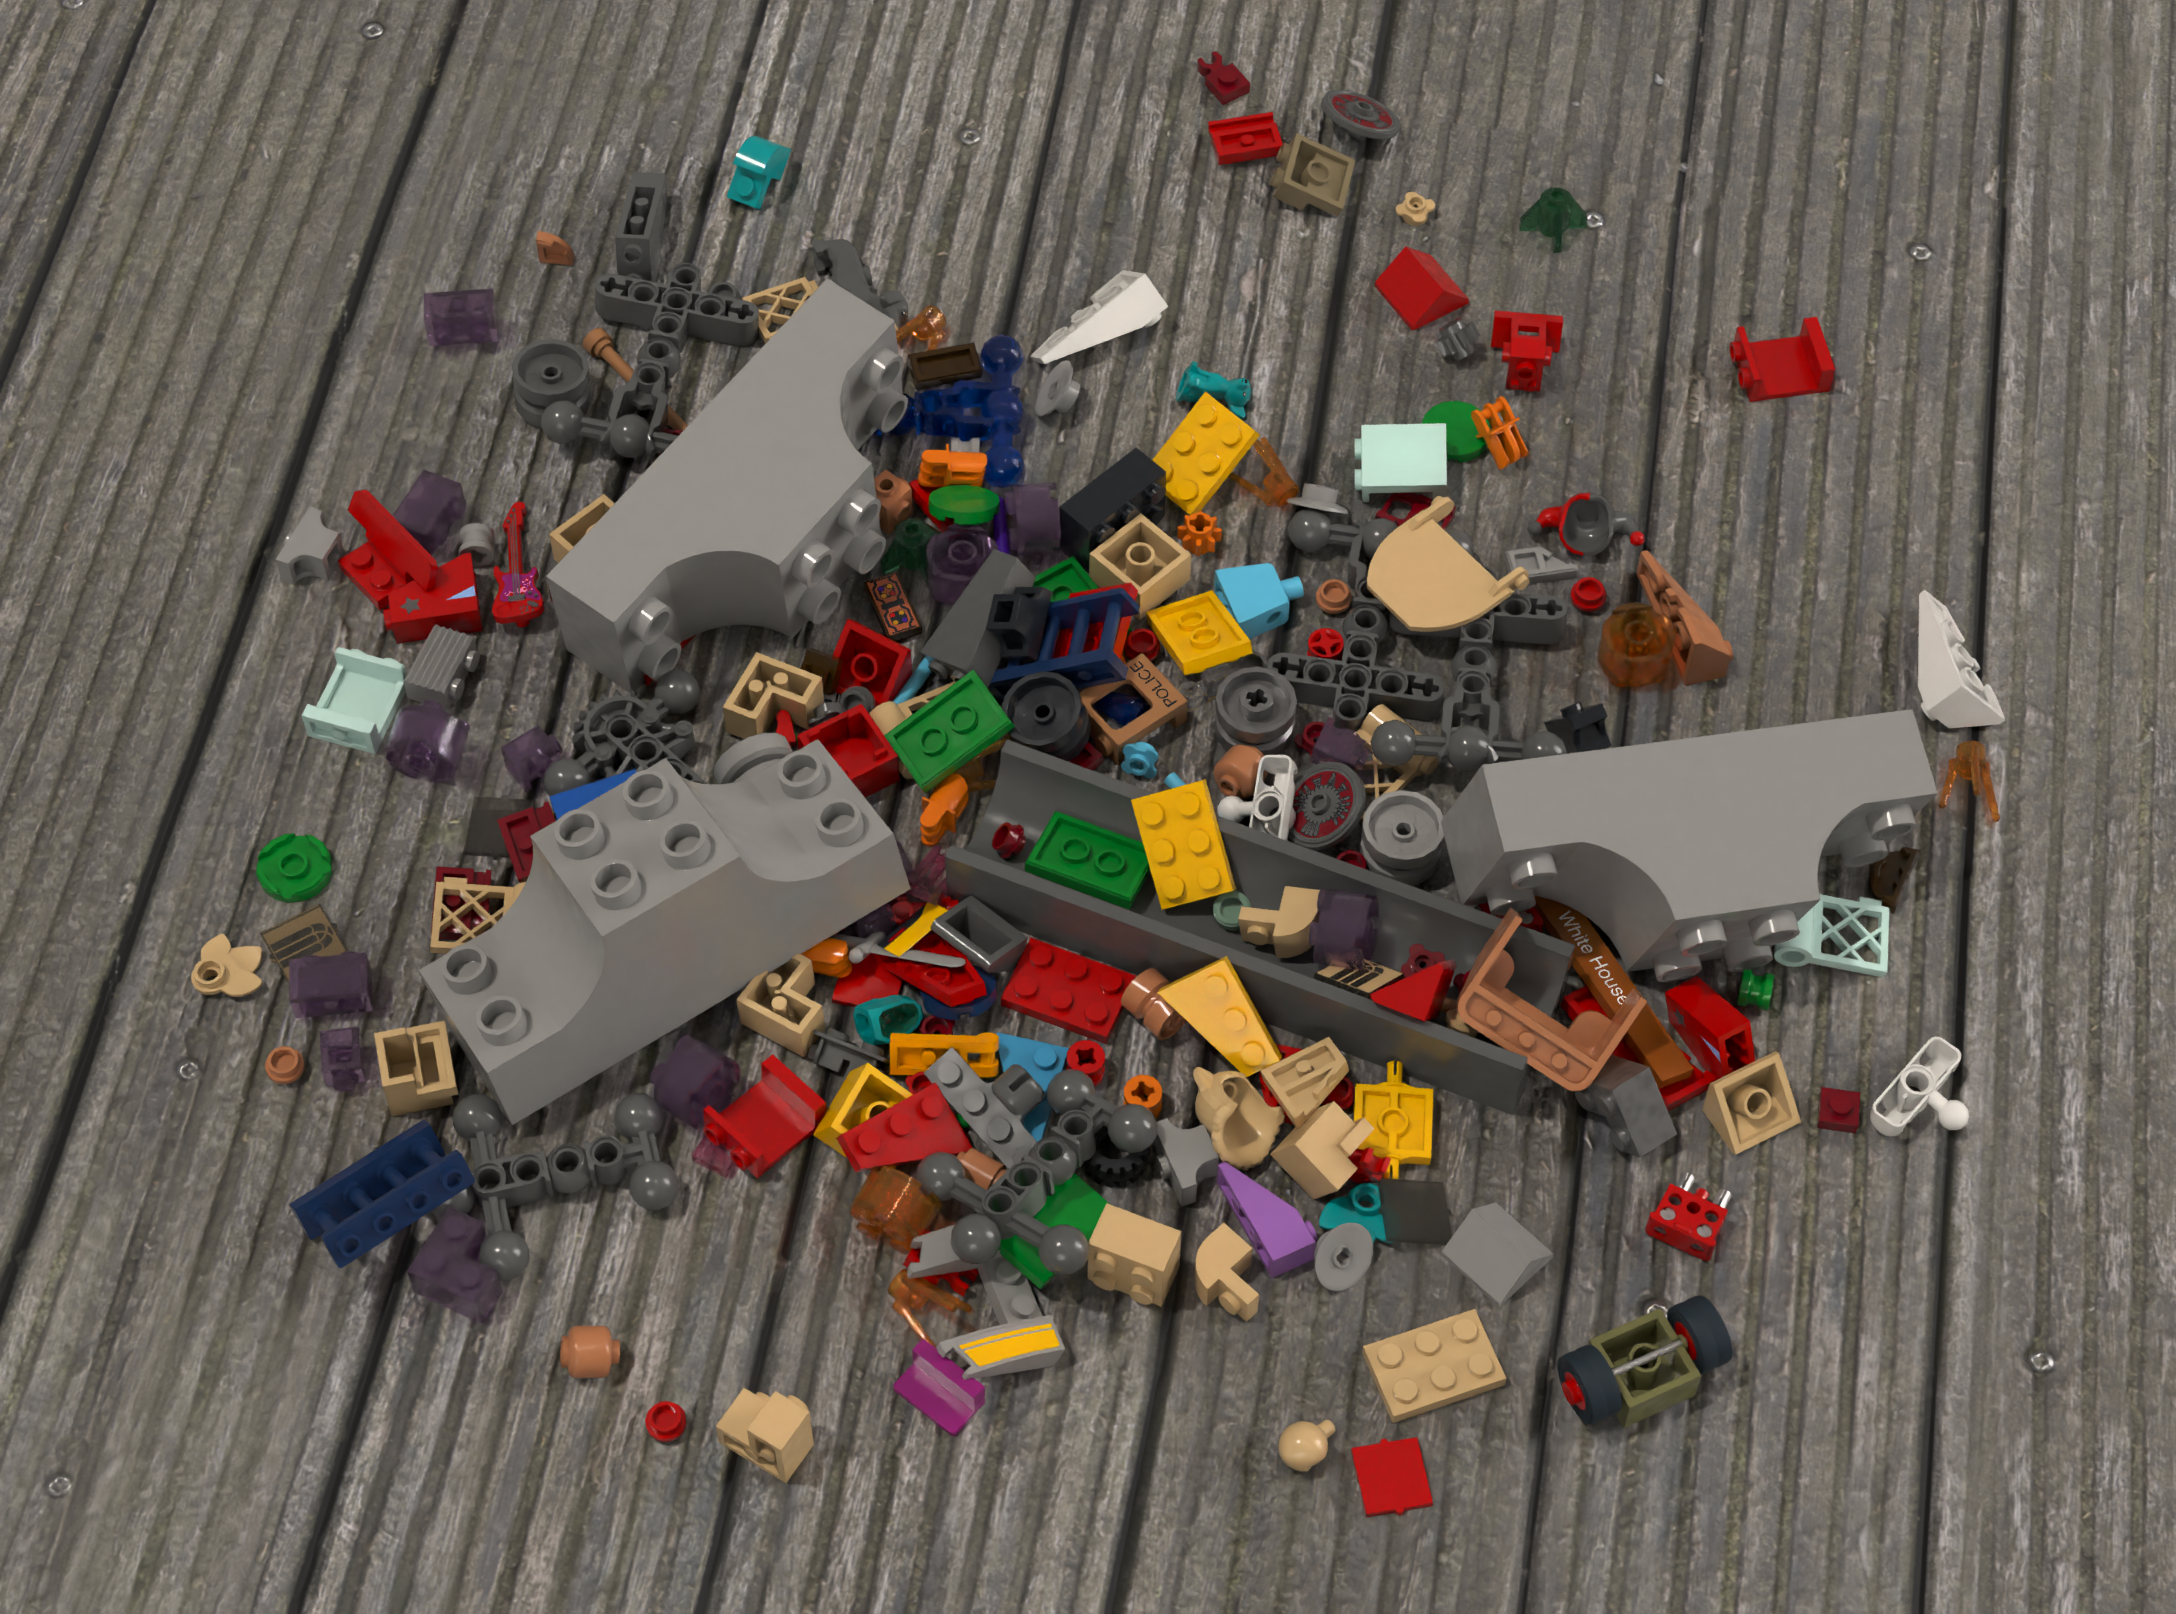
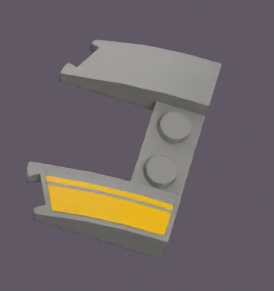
M955 1225L913 1238L910 1247L915 1249L921 1248L919 1263H910L907 1268L909 1279L978 1269L1000 1324L944 1340L937 1345L936 1349L943 1358L952 1352H957L970 1365L962 1375L964 1380L1051 1367L1056 1364L1065 1347L1051 1315L1042 1316L1026 1276L1000 1254V1250H998L995 1257L986 1263L970 1264L961 1261L953 1251L950 1243L952 1229Z

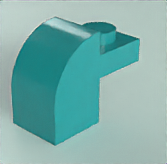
M750 136L742 144L733 161L737 168L726 197L761 209L771 178L781 180L792 149L758 136Z

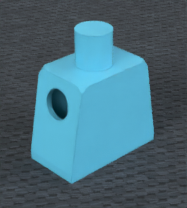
M1270 563L1215 570L1214 593L1249 639L1285 624L1288 621L1289 601L1304 596L1303 585L1298 576L1280 581L1274 566Z

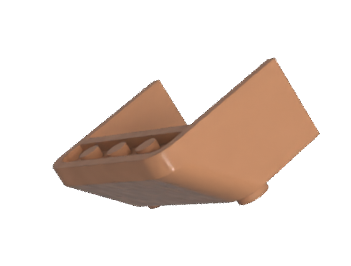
M1510 907L1474 962L1457 1000L1458 1013L1466 1024L1504 1049L1527 1057V1064L1570 1091L1584 1090L1594 1081L1647 1003V1000L1640 992L1633 988L1612 1020L1600 1012L1589 1010L1580 1013L1570 1027L1566 1028L1505 988L1513 975L1514 962L1510 954L1503 948L1523 920L1518 912Z

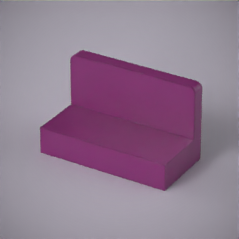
M922 1339L912 1349L913 1364L894 1383V1391L950 1436H955L985 1404V1386L974 1378L964 1380L962 1375L965 1371L948 1357L943 1358L934 1346L925 1339Z

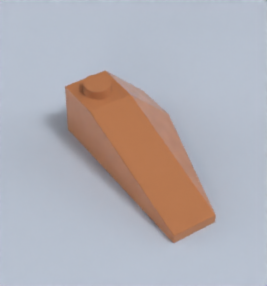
M1649 551L1640 552L1636 574L1684 685L1688 686L1726 677L1729 662L1733 660L1730 642L1723 639L1718 626Z

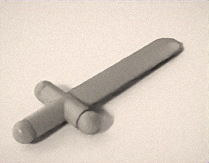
M881 930L874 931L867 938L834 934L831 937L846 941L850 951L848 958L852 963H860L871 953L946 967H959L966 963L963 958L908 949L903 955L898 957L877 945L886 938L885 933Z

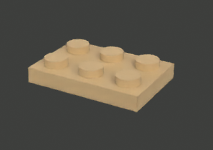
M1475 1309L1365 1345L1362 1350L1364 1359L1392 1423L1504 1386L1507 1379Z

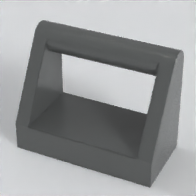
M972 895L936 918L930 927L933 932L987 973L1013 970L1024 952L1028 937Z

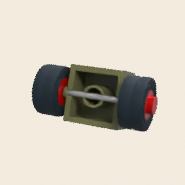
M1698 1295L1672 1306L1667 1312V1318L1661 1308L1590 1339L1588 1345L1562 1355L1557 1361V1370L1563 1393L1583 1422L1594 1424L1616 1414L1622 1426L1626 1428L1694 1397L1701 1374L1728 1363L1732 1359L1733 1350L1728 1330L1719 1312L1706 1297Z

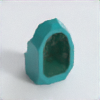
M890 995L884 998H874L855 1006L853 1017L856 1031L862 1041L875 1046L890 1043L891 1033L910 1034L919 1026L923 1019V1010L920 1004L908 996Z

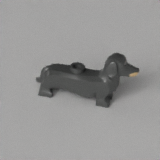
M812 239V247L815 252L813 258L817 274L823 275L825 270L829 268L834 283L895 321L896 336L900 335L901 324L906 323L909 317L908 304L904 296L898 291H888L881 296L871 292L869 286H873L870 268L869 266L862 267L855 247L848 240Z

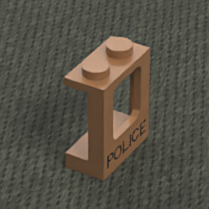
M1143 653L1125 664L1128 667L1126 680L1088 687L1079 693L1089 713L1091 722L1090 736L1094 740L1099 752L1105 757L1109 756L1117 765L1124 761L1123 748L1126 744L1137 742L1168 721L1174 728L1187 721L1188 700ZM1123 684H1131L1152 708L1124 727L1117 730L1112 729L1091 706Z

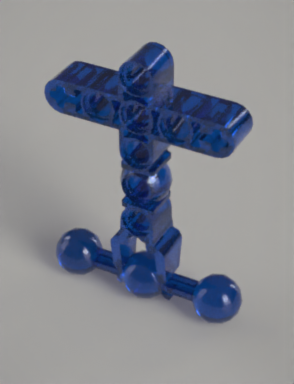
M1000 334L991 337L984 343L980 360L985 371L992 375V383L960 380L954 383V386L951 388L931 389L922 393L914 391V398L907 393H903L908 398L906 411L900 422L887 433L900 436L909 433L915 428L916 435H920L923 432L932 436L955 437L961 441H970L972 438H980V441L992 440V447L984 453L987 456L984 479L993 487L1004 489L1014 486L1021 480L1025 468L1021 453L1013 447V435L1021 432L1018 425H1020L1024 414V406L1018 396L1020 388L1012 386V375L1020 370L1024 357L1019 342L1011 336ZM981 406V416L964 415V408ZM877 429L872 435L877 434V436H881L882 431Z

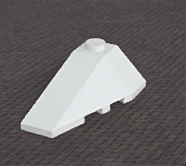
M1122 270L1090 297L1094 303L1093 305L1083 310H1077L1070 317L1072 325L1069 328L1062 327L1055 331L1030 357L1034 362L1046 364L1144 326L1145 328L1150 327L1161 319V312L1168 305L1145 273Z
M1926 590L1922 591L1919 594L1918 689L1923 700L1920 704L1923 712L1932 721L1937 719L1948 728L2001 724L2005 721V717L1991 686L1987 684L1983 687L1982 682L1975 674L1981 668L1976 659L1972 658L1961 645L1965 639L1947 607Z

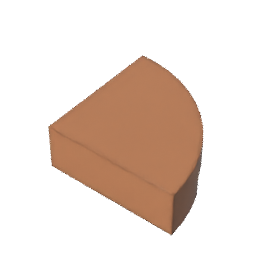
M538 231L536 244L539 262L573 265L575 254L569 244L553 234Z

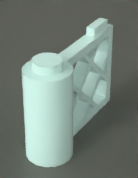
M1820 894L1821 900L1797 922L1800 931L1799 935L1774 946L1775 960L1785 966L1798 967L1811 963L1884 978L1888 968L1889 907L1881 906L1882 901L1865 897H1859L1857 901ZM1823 908L1836 910L1844 920L1832 926L1823 916ZM1862 915L1878 918V929L1869 933L1857 919ZM1847 925L1861 938L1860 941L1852 946L1838 932ZM1830 937L1843 952L1837 956L1821 953V942ZM1867 944L1877 955V963L1864 961L1856 951Z

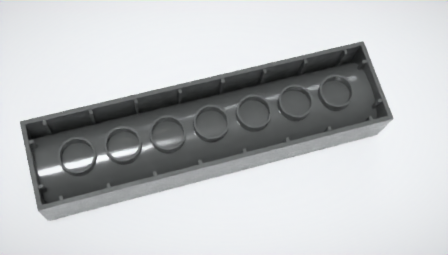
M1006 740L1001 750L1000 766L994 791L977 832L965 849L951 845L945 855L947 896H951V900H958V903L972 895L1020 932L1135 975H1139L1147 969L1155 968L1171 983L1227 956L1264 1023L1315 1042L1330 1037L1338 1050L1385 1068H1387L1388 1062L1394 1061L1395 1072L1397 1061L1403 1064V1075L1514 1115L1533 1070V1067L1527 1064V1057L1504 1049L1480 1032L1477 1033L1476 1038L1447 1028L1448 1023L1445 1020L1447 1013L1440 1011L1439 1017L1422 1021L1373 1002L1370 994L1376 992V990L1368 993L1357 989L1360 985L1354 983L1347 985L1350 982L1340 980L1339 982L1336 981L1339 978L1333 976L1328 978L1317 973L1350 954L1373 962L1371 963L1373 966L1381 965L1401 973V966L1407 963L1410 956L1409 948L1413 944L1418 943L1422 944L1424 949L1433 953L1441 952L1445 957V961L1455 960L1457 967L1446 997L1458 1000L1460 994L1458 987L1453 984L1454 977L1459 973L1465 975L1466 972L1472 969L1477 956L1502 921L1501 918L1217 815V822L1236 886L1234 891L1244 894L1248 898L1251 908L1279 911L1285 886L1323 890L1326 914L1321 934L1310 949L1294 957L1276 958L1273 944L1256 945L1248 941H1242L1240 930L1227 931L1216 923L1213 914V904L1219 895L1161 910L1151 871L1131 908H1123L1025 872V862L1055 811L1142 842L1131 800L1153 794V792ZM1005 822L1016 826L1020 824L1024 829L1023 835L1026 837L1025 846L1018 855H1011V857L1004 859L1000 856L1001 853L992 847L993 836L1000 825ZM1519 925L1503 948L1510 954L1514 962L1513 975L1505 988L1554 1019L1566 991L1575 945ZM1366 962L1355 963L1357 965H1351V967L1358 969L1360 968L1359 966H1370ZM1421 962L1419 966L1421 968H1425L1427 964L1425 962ZM1372 966L1364 967L1361 970L1369 972L1368 969L1372 970ZM1375 967L1374 972L1371 973L1379 975L1378 973L1382 974L1384 970ZM1401 974L1400 976L1392 980L1400 981L1404 979V977Z

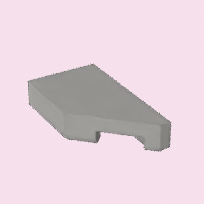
M1540 546L1505 551L1504 560L1508 573L1518 567H1523L1528 571L1529 584L1577 577L1578 569L1576 565L1572 563L1566 564L1552 556V552Z

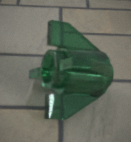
M1554 187L1546 189L1541 193L1540 199L1520 217L1519 230L1536 231L1538 225L1544 235L1552 237L1554 253H1560L1562 234L1568 228H1586L1588 218L1586 212L1570 192Z
M911 518L901 521L894 526L895 538L881 560V570L885 575L900 568L901 563L908 569H919L927 585L934 582V574L929 560L932 553L947 547V538L942 532L923 520Z

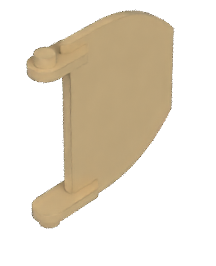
M1437 496L1429 508L1422 510L1391 532L1377 548L1369 566L1367 589L1411 631H1443L1468 624L1510 597L1517 588L1523 590L1530 583L1528 571L1523 567L1514 569L1497 581L1437 524L1454 508V502L1449 497Z

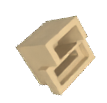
M445 1020L374 1033L382 1087L392 1117L454 1104L452 1096L458 1095Z
M1333 1101L1317 1108L1301 1127H1295L1270 1155L1314 1200L1338 1191L1358 1168L1347 1157L1351 1156L1375 1128L1364 1117L1353 1122Z

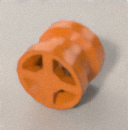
M1149 1075L1132 1077L1124 1087V1105H1142L1149 1109L1156 1119L1162 1110V1087L1160 1083Z

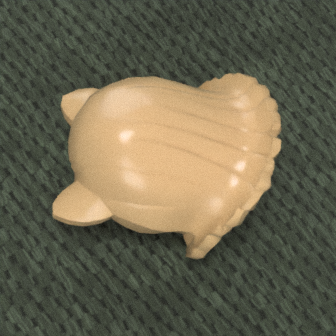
M1196 1067L1193 1073L1198 1086L1195 1111L1201 1125L1204 1124L1206 1130L1211 1134L1215 1152L1218 1153L1223 1162L1226 1161V1163L1237 1170L1248 1171L1249 1168L1260 1165L1273 1148L1272 1143L1275 1141V1136L1281 1130L1280 1125L1285 1122L1286 1114H1284L1283 1108L1267 1105L1258 1091L1250 1084L1245 1074L1241 1072L1222 1071L1212 1074L1208 1070Z

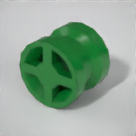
M1743 969L1736 1006L1745 1007L1751 1004L1756 1005L1759 1010L1768 1011L1774 974L1765 973L1760 976L1755 975L1751 970Z

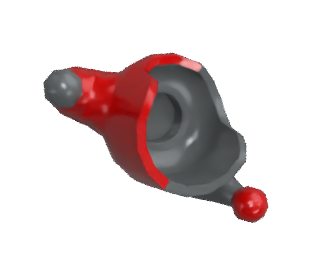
M1591 492L1574 495L1563 506L1543 509L1536 521L1530 522L1527 528L1532 536L1540 535L1545 527L1558 528L1559 537L1564 547L1572 553L1581 556H1590L1602 552L1610 544L1613 534L1621 533L1630 536V543L1635 547L1641 546L1645 542L1644 534L1639 532L1637 523L1631 514L1613 510L1605 498Z

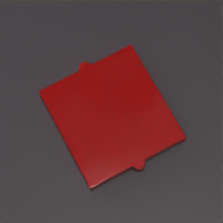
M871 953L860 963H852V972L848 976L838 978L832 996V1003L855 1007L874 998L899 995L904 979L878 965L875 961L874 953ZM891 1008L883 1011L882 1013L887 1014L891 1010Z
M1417 1437L1389 1442L1387 1439H1381L1380 1443L1351 1448L1366 1517L1396 1513V1515L1401 1516L1407 1510L1433 1506Z

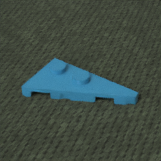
M997 1032L999 1036L998 1052L1002 1073L1013 1064H1018L1033 1077L1045 1093L1044 1100L1025 1116L1023 1122L1027 1131L1036 1141H1039L1045 1137L1053 1110L1046 1097L1048 1084L1053 1076L1065 1070L1069 1048Z

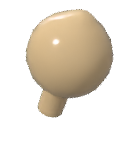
M1324 1420L1318 1425L1307 1421L1290 1424L1279 1438L1278 1450L1282 1461L1296 1471H1308L1313 1465L1326 1457L1328 1451L1327 1438L1335 1433L1334 1424L1329 1420Z

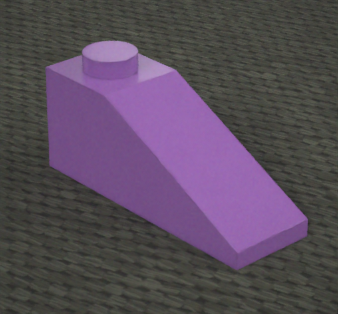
M1228 1163L1218 1164L1217 1184L1271 1279L1314 1260V1249L1318 1237L1311 1222L1308 1220L1304 1222L1297 1209Z

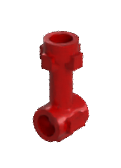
M901 894L887 903L886 912L897 925H901L926 903L910 902L906 894ZM941 896L940 903L936 904L950 910L958 904V900H951V896Z

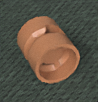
M1150 968L1139 974L1130 983L1122 995L1121 1004L1136 1019L1144 1018V1026L1159 1040H1165L1178 1032L1187 1021L1157 993L1160 988L1171 982L1157 969Z

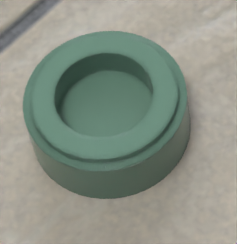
M1237 891L1219 895L1213 904V914L1216 923L1227 931L1240 930L1238 918L1241 906L1251 908L1248 898Z

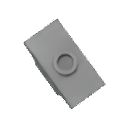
M309 507L295 530L287 535L284 547L275 560L281 580L294 585L298 580L307 576H316L329 580L339 564L338 560L345 553L339 532L327 528L323 511Z
M1168 1118L1158 1121L1157 1134L1153 1145L1158 1154L1155 1159L1159 1173L1163 1179L1169 1178L1181 1207L1196 1202L1197 1186L1203 1180L1217 1176L1219 1156L1213 1148L1212 1141L1204 1124L1191 1129H1180L1172 1125Z

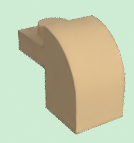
M1285 886L1279 911L1241 906L1238 921L1242 941H1248L1256 945L1273 944L1276 958H1289L1304 953L1316 943L1321 934L1326 914L1323 890Z
M1222 1223L1212 1232L1198 1249L1195 1264V1288L1199 1298L1206 1306L1218 1296L1219 1302L1226 1311L1232 1315L1237 1313L1247 1322L1258 1312L1259 1294L1239 1276L1251 1266L1252 1247L1225 1223Z

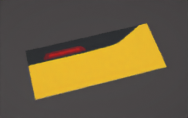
M928 901L877 945L900 957L929 933L933 921L948 910L932 901Z

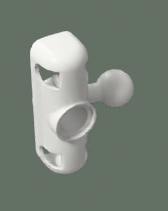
M1265 755L1262 757L1258 766L1253 801L1243 802L1239 797L1227 796L1220 801L1217 807L1218 816L1236 823H1240L1244 817H1250V828L1287 841L1289 829L1294 825L1296 819V812L1293 808L1296 788L1293 778L1298 773L1296 763L1287 755ZM1264 770L1275 775L1274 786L1270 787L1264 784ZM1279 807L1274 815L1269 816L1274 808Z
M1941 1037L1929 1039L1874 1102L1870 1112V1120L1874 1128L1883 1135L1897 1136L1903 1131L1907 1123H1910L1919 1112L1926 1108L1927 1104L1938 1112L1939 1122L1944 1128L1959 1130L1966 1126L1969 1119V1111L1964 1103L1958 1100L1948 1101L1938 1092V1089L1945 1083L1949 1075L1957 1069L1961 1060V1052ZM1926 1050L1930 1060L1923 1066L1920 1065L1919 1059ZM1908 1086L1916 1087L1920 1092L1913 1091ZM1880 1102L1885 1109L1882 1115L1876 1110Z

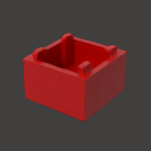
M862 704L797 735L798 749L818 739L865 798L900 781L898 755Z

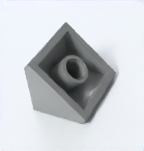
M1496 1202L1472 1209L1441 1251L1442 1257L1498 1307L1554 1256L1547 1247Z

